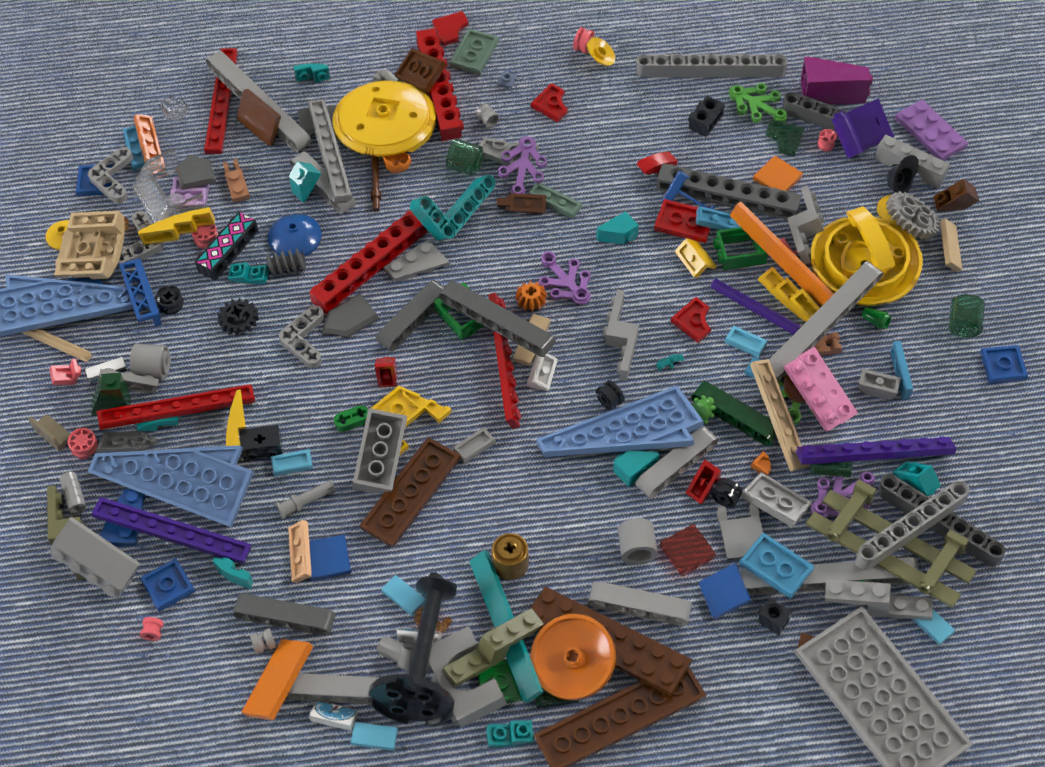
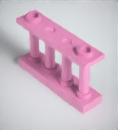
M815 347L807 350L783 367L825 432L858 414Z

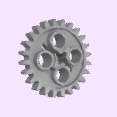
M899 191L892 194L887 200L886 209L889 210L888 214L893 216L891 220H895L896 225L901 226V230H907V234L912 233L915 238L918 236L921 240L923 237L928 240V238L932 239L941 228L939 226L940 222L937 220L938 217L933 215L935 212L930 210V206L924 205V201L920 202L919 197L915 199L912 194L908 196L906 192L902 193Z

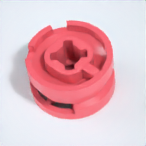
M580 27L574 39L573 49L576 51L581 50L582 53L588 54L587 43L592 36H595L594 31H586L585 28Z
M215 224L197 226V232L191 233L197 247L206 249L208 244L218 236Z
M79 428L69 435L68 446L74 456L79 457V459H88L92 454L95 455L98 441L90 429Z

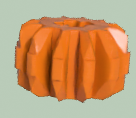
M530 280L529 284L523 282L522 287H518L515 296L519 307H523L524 311L530 309L533 312L534 309L540 311L541 306H545L547 293L544 285L539 286L538 281L532 284Z

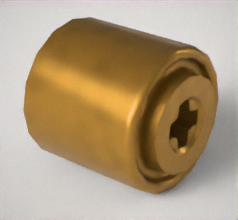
M505 533L493 542L492 562L499 577L506 580H516L521 578L528 570V545L525 539L518 534Z

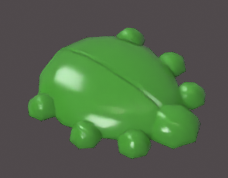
M702 395L700 400L695 398L694 403L691 405L699 414L703 423L708 424V419L714 417L712 410H715L716 407L713 405V398L708 397L706 399Z

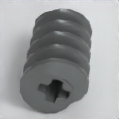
M296 249L294 255L291 250H288L287 256L281 251L280 257L274 252L273 258L270 257L269 253L267 254L269 272L271 271L274 276L277 275L278 270L280 274H284L285 269L288 273H291L292 268L295 272H298L299 266L303 271L306 270L304 250L300 253Z

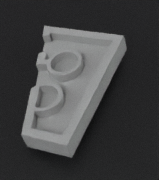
M484 138L476 148V154L506 166L520 159L522 153L518 154L508 163L503 162L502 152L513 150L519 146V142H516V144L506 143L505 140ZM529 153V157H528L529 161L532 159V156L530 155V153Z
M426 240L386 265L384 269L396 283L416 277L417 274L425 271L428 273L433 272L435 268L442 266L444 268L450 267V262L429 240Z
M111 368L100 369L99 379L101 374L120 372H116V370ZM121 372L129 390L133 392L156 393L159 379H155L150 375L139 376L133 372Z

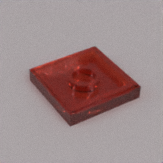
M695 524L660 542V547L682 577L716 558V553Z

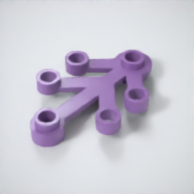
M523 137L519 141V146L511 151L506 150L502 152V160L506 163L522 153L520 159L508 166H501L498 170L499 176L506 178L511 172L519 168L516 185L512 186L511 193L525 194L523 182L526 169L532 175L535 183L540 184L544 180V174L537 171L528 159L530 153L536 160V165L539 168H544L547 165L546 157L541 156L535 149L536 141L532 137ZM536 176H541L542 178H541V179H536L535 177H536Z
M551 251L544 252L541 256L542 265L546 268H551L560 279L543 276L539 279V286L544 285L545 289L550 286H556L571 290L560 291L558 288H553L550 291V298L554 301H558L560 298L573 299L579 305L587 304L591 299V294L587 289V284L591 279L590 272L587 270L580 272L581 282L580 287L575 284L576 272L580 268L579 260L574 258L569 261V274L567 275L557 265L556 255Z
M837 467L832 475L834 479L833 491L850 500L851 497L849 496L852 495L856 482L841 491L845 470ZM867 471L860 474L859 480L873 487L875 476ZM825 477L818 480V500L813 502L810 511L811 514L816 512L825 518L829 515L838 517L840 512L822 503L826 496V490L829 489L830 485L829 479ZM864 505L863 508L868 510L870 506Z

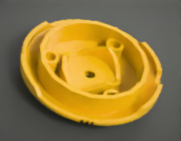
M385 80L364 84L347 93L337 104L332 122L337 140H340L351 150L361 154H370L371 156H391L406 151L413 152L425 144L435 129L436 112L432 100L421 89L405 82Z
M844 217L831 222L824 227V231L817 233L811 246L812 254H810L812 271L834 294L862 266V263L868 261L873 265L870 259L871 253L858 228L852 226L849 218ZM874 217L888 242L894 258L895 268L883 271L881 279L857 305L877 306V304L884 305V303L894 302L907 295L919 279L923 265L920 246H918V242L911 233L907 234V230H901V226L896 225V221L890 222Z

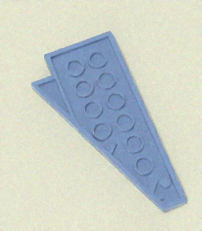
M239 445L95 453L88 472L231 528L254 474V471L237 465L243 447Z

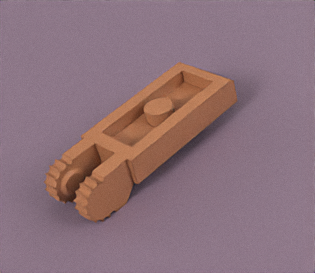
M233 159L236 170L230 172L228 163L226 161L223 162L224 174L233 203L250 198L243 172L239 167L237 159Z

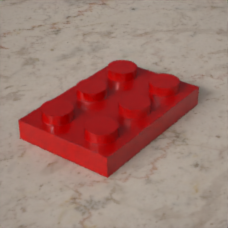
M666 199L663 200L654 225V231L703 243L707 242L711 228L696 225L698 207Z

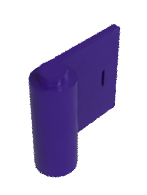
M879 98L846 113L843 111L833 114L834 118L831 119L847 158L856 156L864 152V150L878 145L885 135L894 138Z

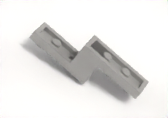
M808 185L801 187L807 210L787 218L797 252L804 264L811 262L809 255L812 254L808 244H805L808 242L807 238L824 231L822 223L825 222L814 190L810 191Z
M617 289L616 296H612L610 307L613 308L612 311H608L607 322L609 323L608 326H604L603 337H606L605 345L622 348L621 357H623V360L618 362L617 372L620 373V380L627 381L639 335V325L619 321L624 304L625 291Z
M826 579L825 602L868 605V614L875 617L932 621L933 598L890 595L891 584Z

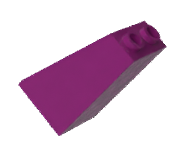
M805 56L800 78L802 95L829 105L866 104L867 96H870V85L873 84V75L870 74L869 67Z

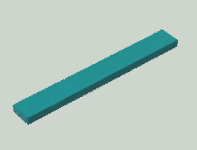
M483 550L469 562L496 628L511 620L514 616L489 552ZM522 639L509 647L506 658L523 702L529 703L542 694L543 689Z

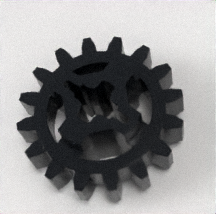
M241 298L237 302L231 299V304L225 302V308L220 307L221 313L217 314L219 326L222 327L223 332L227 331L228 335H231L233 332H235V336H238L239 332L245 335V331L251 332V326L256 327V321L259 320L257 308H255L253 302L249 304L248 299L244 302L241 301Z

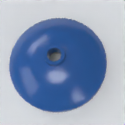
M304 214L283 216L272 224L268 232L269 246L279 256L281 251L287 256L288 250H291L294 255L296 249L300 253L304 250V255L307 256L319 246L322 238L321 228L317 221Z

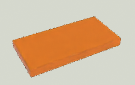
M281 639L241 713L248 717L273 721L308 658L313 645L309 642Z

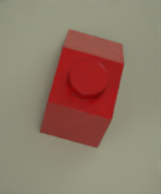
M396 357L377 358L375 361V372L378 388L397 387Z

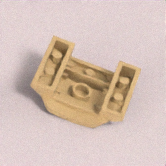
M120 211L71 213L67 230L63 233L60 252L55 262L56 270L54 276L108 279L118 264L123 247L124 216Z

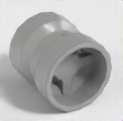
M489 104L481 105L476 111V116L479 120L483 121L487 128L495 126L500 119V116L493 111Z
M270 628L265 629L263 633L250 635L256 655L263 653L265 649L272 650L277 648ZM263 636H264L266 645H264V642H263V639H262Z

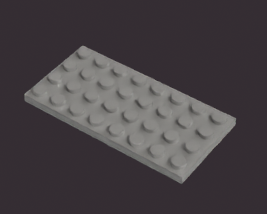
M863 606L795 650L796 656L882 767H944L973 746L971 740Z

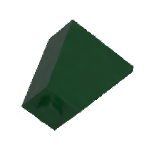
M121 372L101 374L92 398L91 415L97 416V411L131 405V395Z

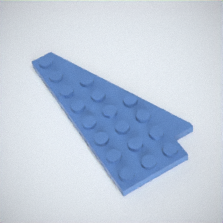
M5 275L7 288L0 289V336L133 309L127 288L124 286ZM138 293L134 299L142 302L144 297Z
M674 386L538 438L536 442L544 457L687 447L694 445V439L689 432L704 427V424L680 388Z

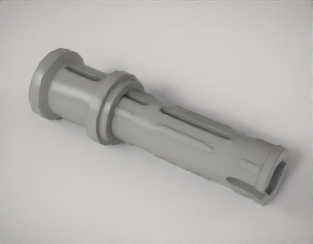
M328 480L298 496L291 495L290 499L281 503H275L281 518L285 519L286 515L295 511L299 512L303 509V506L331 492H335L336 489L333 487V482Z

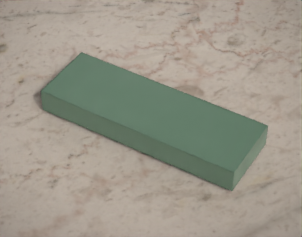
M536 183L528 193L546 195V207L571 219H574L582 209V203L541 183Z

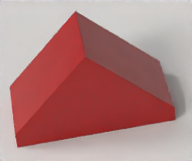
M704 460L685 493L700 504H703L711 495L712 489L717 486L716 483L721 478V470L707 460Z

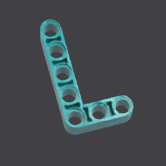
M491 175L476 178L446 214L428 196L413 199L410 202V210L437 241L451 239L496 186L495 179Z

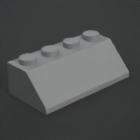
M368 408L353 478V490L369 493L392 492L407 420L406 415Z
M70 517L53 542L49 552L55 560L64 563L71 571L79 573L90 584L98 586L108 596H113L116 599L130 585L140 565L138 561L73 517Z

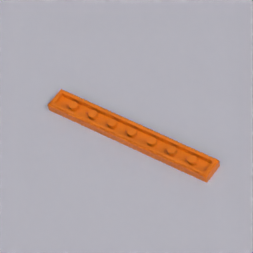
M742 202L735 206L729 216L822 307L834 293Z

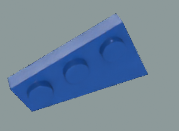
M124 489L117 502L143 510L145 494L133 489ZM106 522L99 536L114 546H137L139 532Z

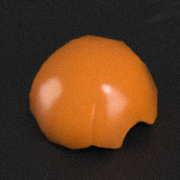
M405 152L397 155L383 156L384 164L391 173L406 171L412 162L410 155Z

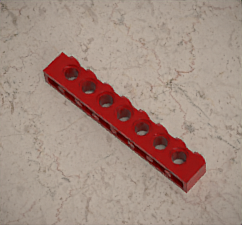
M435 28L415 31L418 50L447 64L446 58H443L445 56L444 48L440 46L441 37L440 34L437 35ZM446 65L429 92L435 107L441 141L462 138L461 131L464 130L463 120H459L461 118L459 107L456 108V105H458L456 95L452 94L454 93L453 83H449L451 80L450 71H446L448 65Z
M411 210L407 211L404 216L394 221L389 228L382 231L374 240L368 242L359 252L354 253L348 261L342 263L333 273L328 274L318 285L313 286L309 291L311 302L315 306L321 307L323 312L327 314L329 310L339 305L419 240L428 230Z

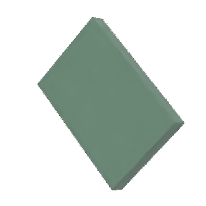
M468 28L450 60L449 66L481 75L499 42V37Z

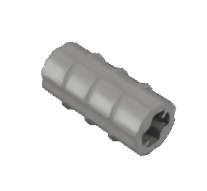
M67 472L62 474L59 479L69 512L71 514L83 512L86 509V504L76 473Z

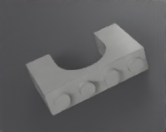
M469 626L432 644L427 667L428 670L432 668L435 673L431 675L433 681L450 692L454 699V710L451 719L453 723L458 722L461 728L507 705L495 679L473 690L460 691L453 688L442 673L443 667L477 649L478 644Z

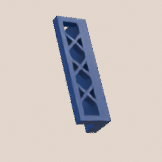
M141 258L120 263L119 267L138 323L152 319L154 326L161 325L160 314ZM135 266V271L132 274L125 271L126 268ZM133 280L140 282L137 288L130 285ZM138 293L144 295L142 302L134 299ZM143 307L150 311L148 314H139Z

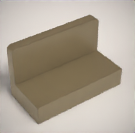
M48 414L39 421H36L32 416L28 418L34 431L56 450L60 451L68 444L70 433Z

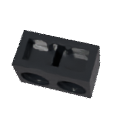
M707 95L703 101L698 103L697 109L690 113L688 117L689 129L707 137L723 117L725 103Z

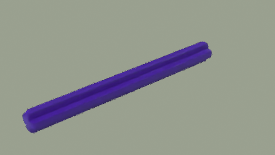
M714 279L711 283V288L793 335L802 327L718 279Z

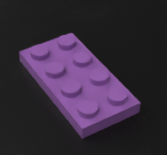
M924 100L916 102L895 115L896 121L934 157L943 161L968 146V142Z

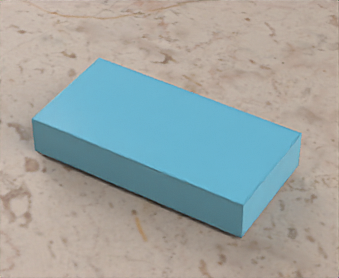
M733 325L725 338V343L759 358L767 345V340Z
M310 449L271 456L274 477L313 469Z
M396 575L381 589L382 593L411 616L425 603V598Z
M934 609L932 621L912 619L939 646L955 632V629Z
M355 722L351 745L394 751L398 728Z

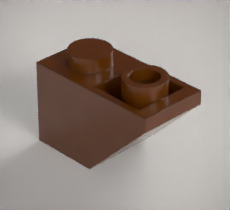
M964 178L933 196L936 209L939 212L965 210L979 202L976 187Z

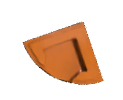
M762 451L752 462L751 468L758 473L762 472L769 476L771 470L769 456Z

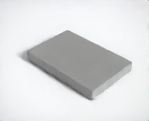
M762 472L741 494L742 498L792 528L812 505L811 501Z

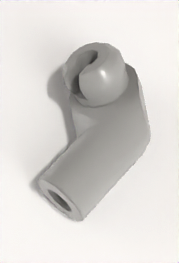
M386 69L378 70L373 75L375 82L381 80L398 82V79Z

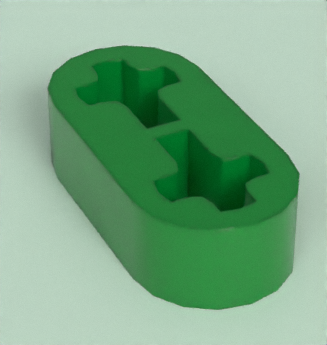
M360 405L336 414L334 417L335 428L338 431L345 432L365 425L368 408ZM359 413H362V415H364V417H361V418H360V416H358V414H359ZM340 420H344L346 423L342 424Z

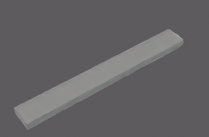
M325 99L308 101V109L334 202L352 200L351 190Z

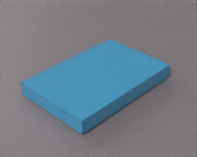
M764 532L739 561V565L790 599L815 568L814 565Z

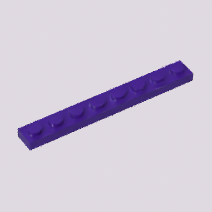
M944 436L910 440L865 441L862 443L825 444L818 446L806 445L796 449V454L802 465L953 455L956 453V446L950 437Z
M103 497L99 498L92 512V517L220 558H228L242 565L245 564L252 548L249 543Z

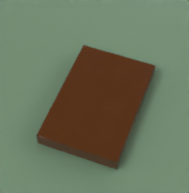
M411 48L394 76L429 93L447 64Z
M244 89L236 119L268 146L274 145L281 115L251 90Z

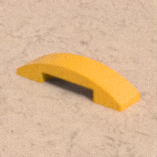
M864 206L847 211L846 214L852 226L858 228L871 253L870 259L873 265L882 272L895 268L894 258L888 242L872 214Z

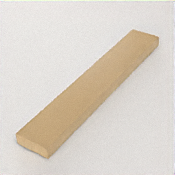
M769 359L753 361L750 366L789 470L793 472L807 469L810 467L809 464L802 465L796 454L797 447H802L770 361Z

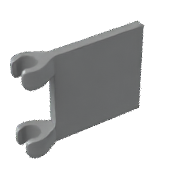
M749 503L748 507L750 517L727 520L726 507L721 506L717 509V518L720 524L727 560L742 558L763 533L759 509L752 503Z

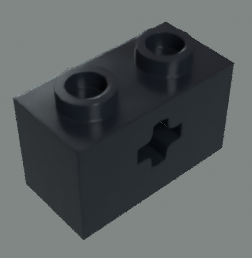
M279 425L240 430V446L243 447L241 452L243 459L255 460L261 457L283 454Z

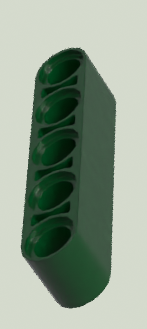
M703 381L691 395L693 402L695 398L700 400L702 395L706 399L708 397L713 398V405L716 409L712 410V413L716 417L761 444L771 446L777 438L770 418L711 383Z

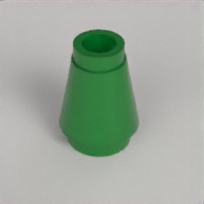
M868 307L862 312V317L878 329L885 330L891 322L892 317L888 315V312Z

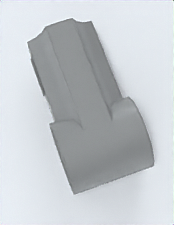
M384 636L377 645L378 654L397 662L399 668L409 670L415 644L401 643L388 636Z

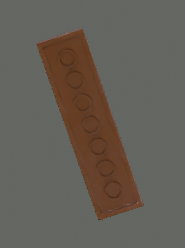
M546 586L531 606L532 610L544 623L543 627L551 620L567 614H581L595 619L608 631L614 642L616 651L614 668L671 697L692 663L691 658Z
M689 667L672 697L640 681L533 734V737L549 767H570L705 699L706 694Z

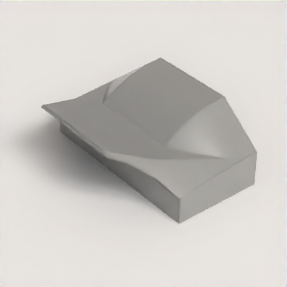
M862 369L858 389L866 395L882 399L896 398L901 378Z

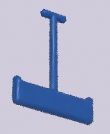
M681 171L677 173L662 199V202L664 199L674 201L679 193L697 205L709 208L680 190L685 180L689 179V176Z

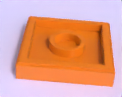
M774 156L753 176V180L762 186L789 191L802 178L803 173L777 156Z

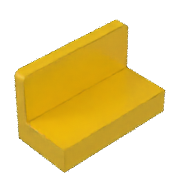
M686 238L675 250V253L693 277L698 278L706 268L715 269L717 267L698 241Z

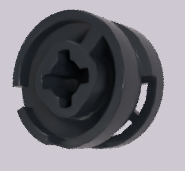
M170 285V287L163 286L157 291L155 299L162 313L175 314L183 308L184 300L178 287Z
M607 380L603 386L595 389V393L599 395L597 399L609 411L614 410L617 405H621L625 401L621 389L611 380Z
M719 478L716 483L717 486L710 493L711 497L721 506L734 508L743 490L736 482L728 478Z

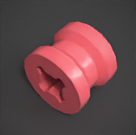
M824 129L820 132L818 140L819 149L822 151L834 149L837 138L835 131Z
M154 617L144 618L142 622L144 627L140 631V637L149 641L160 640V629L163 628L164 622Z

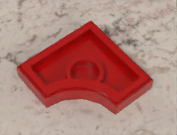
M463 11L432 20L437 34H440L443 46L459 42V32L469 26Z
M551 83L531 102V108L558 123L568 113V108L562 102L565 90Z
M695 297L677 312L670 322L699 343L711 333V328L705 319L710 307Z

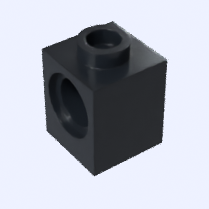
M770 598L767 604L763 603L757 612L759 614L758 623L777 635L781 634L792 615L791 610ZM768 614H775L778 617L772 618Z

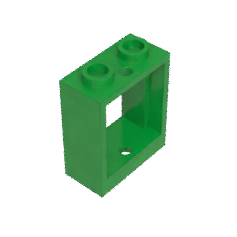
M741 227L716 232L713 245L714 249L718 250V262L722 264L723 270L767 264L768 254ZM752 240L755 253L727 257L724 244Z
M464 282L461 283V285L470 289ZM440 298L434 301L435 312L461 340L472 336L481 327H485L473 319L461 326L447 312L452 307L442 302Z

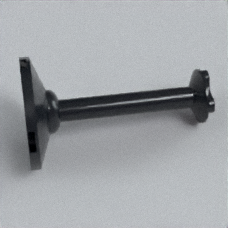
M432 572L429 576L422 577L416 582L417 591L426 599L409 674L387 675L377 678L370 685L368 696L372 699L371 706L374 710L384 717L408 725L409 720L425 721V726H434L445 723L453 715L455 701L450 692L439 684L425 679L442 601L453 599L457 591L456 583L442 578L436 572Z

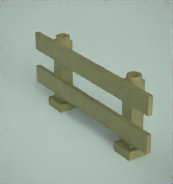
M858 479L854 485L850 500L831 489L822 500V503L840 512L834 522L814 512L806 522V526L826 536L830 541L836 542L857 554L860 546L867 541L846 530L853 520L877 534L888 528L892 523L863 508L865 503L870 506L873 502L876 488ZM949 530L945 537L942 551L917 537L902 547L932 564L926 574L892 555L877 564L882 569L918 588L922 593L932 596L951 608L955 606L961 594L939 582L944 572L969 584L977 571L954 558L956 554L962 556L969 539L952 530Z

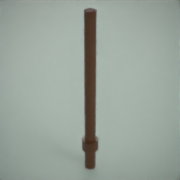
M372 155L371 200L373 201V211L378 212L380 211L381 200L378 156Z

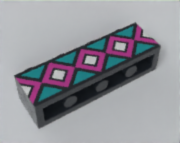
M240 212L232 217L225 228L220 230L218 236L196 258L195 263L198 272L216 281L259 232L256 220Z

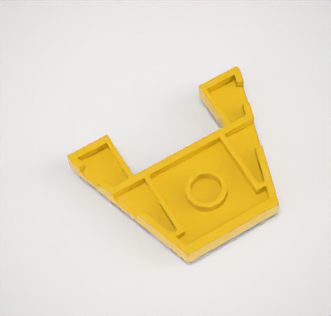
M397 386L371 407V409L406 415L405 428L424 412H427L438 423L452 413L450 407H443L437 404L436 401L422 398L420 394L401 386ZM402 440L399 456L409 449L408 444L404 440Z

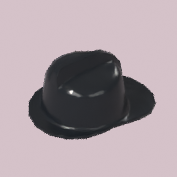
M908 155L904 157L898 165L891 168L888 172L887 184L888 187L893 189L894 193L899 191L908 193L910 191L919 166L916 156Z

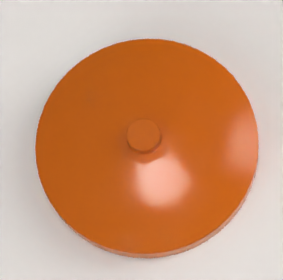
M567 614L551 620L539 631L532 645L531 661L541 686L547 692L557 698L574 701L596 694L607 684L614 671L616 651L610 634L598 621L586 615Z

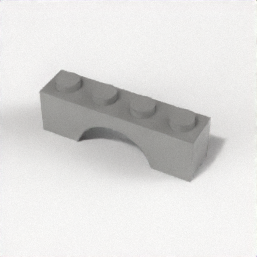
M884 136L877 147L874 160L891 167L895 163H900L904 157L914 155L919 162L917 172L922 182L939 189L947 176L950 163L893 137Z

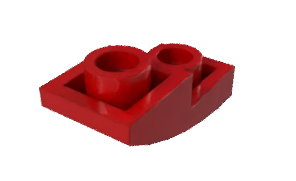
M662 152L647 156L639 160L636 165L644 174L651 175L659 174L662 163L677 166L678 160L670 152Z

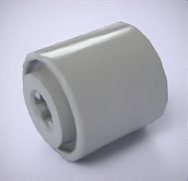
M134 344L130 354V372L139 376L150 375L155 379L166 378L171 364L168 347L155 344Z
M635 518L619 525L617 531L623 562L631 565H641L657 558L658 550L655 531L651 521Z

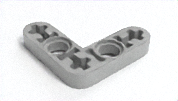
M121 147L88 171L90 182L115 203H123L128 198L126 189L112 176L132 161L131 150L127 147ZM108 164H115L112 168L106 167ZM106 183H112L110 187H103Z
M143 211L135 212L132 215L131 219L137 232L153 224L148 215ZM139 219L143 220L144 224L141 225ZM141 240L123 248L116 267L120 268V263L139 258L142 261L161 252L164 248L163 242L156 243L157 245L154 246V244L144 245ZM138 249L143 250L141 254H134Z
M319 306L308 308L279 333L282 346L309 368H317L322 363L320 352L303 338L324 320L323 309ZM301 323L307 325L304 329L297 328ZM299 345L305 346V349L302 351L295 350Z

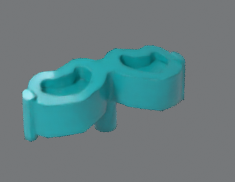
M673 354L660 359L656 363L658 372L667 365L670 366V369H673L672 362L685 361L683 354Z

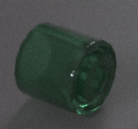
M455 138L447 153L446 168L475 176L483 163V147Z
M962 294L953 297L950 304L949 331L955 336L964 338L980 335L983 332L984 300L972 294Z

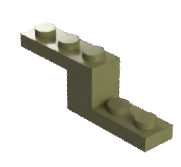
M55 485L47 487L48 541L51 546L70 519H64L63 512L60 510V504H63V495L61 492H58ZM73 517L87 527V524H84L80 517ZM74 573L78 581L86 579L79 573Z
M531 608L483 634L476 650L443 667L442 673L455 688L503 661L511 645L542 629L544 623Z

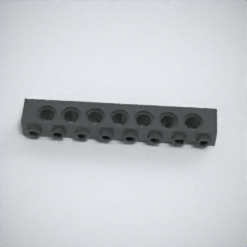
M662 163L657 178L656 190L667 192L675 176L681 171L688 175L689 179L685 180L680 190L694 199L735 208L739 202H742L753 213L788 220L787 218L798 214L802 194L788 192Z

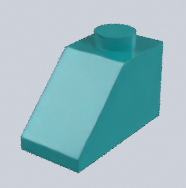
M297 161L289 175L292 193L305 203L322 173L311 163Z
M625 211L597 227L596 239L601 242L624 245L638 237L639 225Z
M627 451L615 458L613 472L630 487L643 473L659 461V454L657 452Z
M906 461L893 471L897 478L927 497L933 495L935 490L941 486L931 465Z

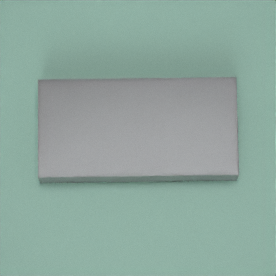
M483 427L455 445L453 451L460 454V460L466 464L496 444V440Z

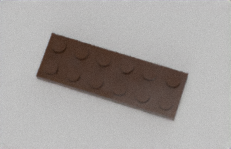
M427 437L394 480L392 492H385L360 524V529L394 548L461 459L460 454Z

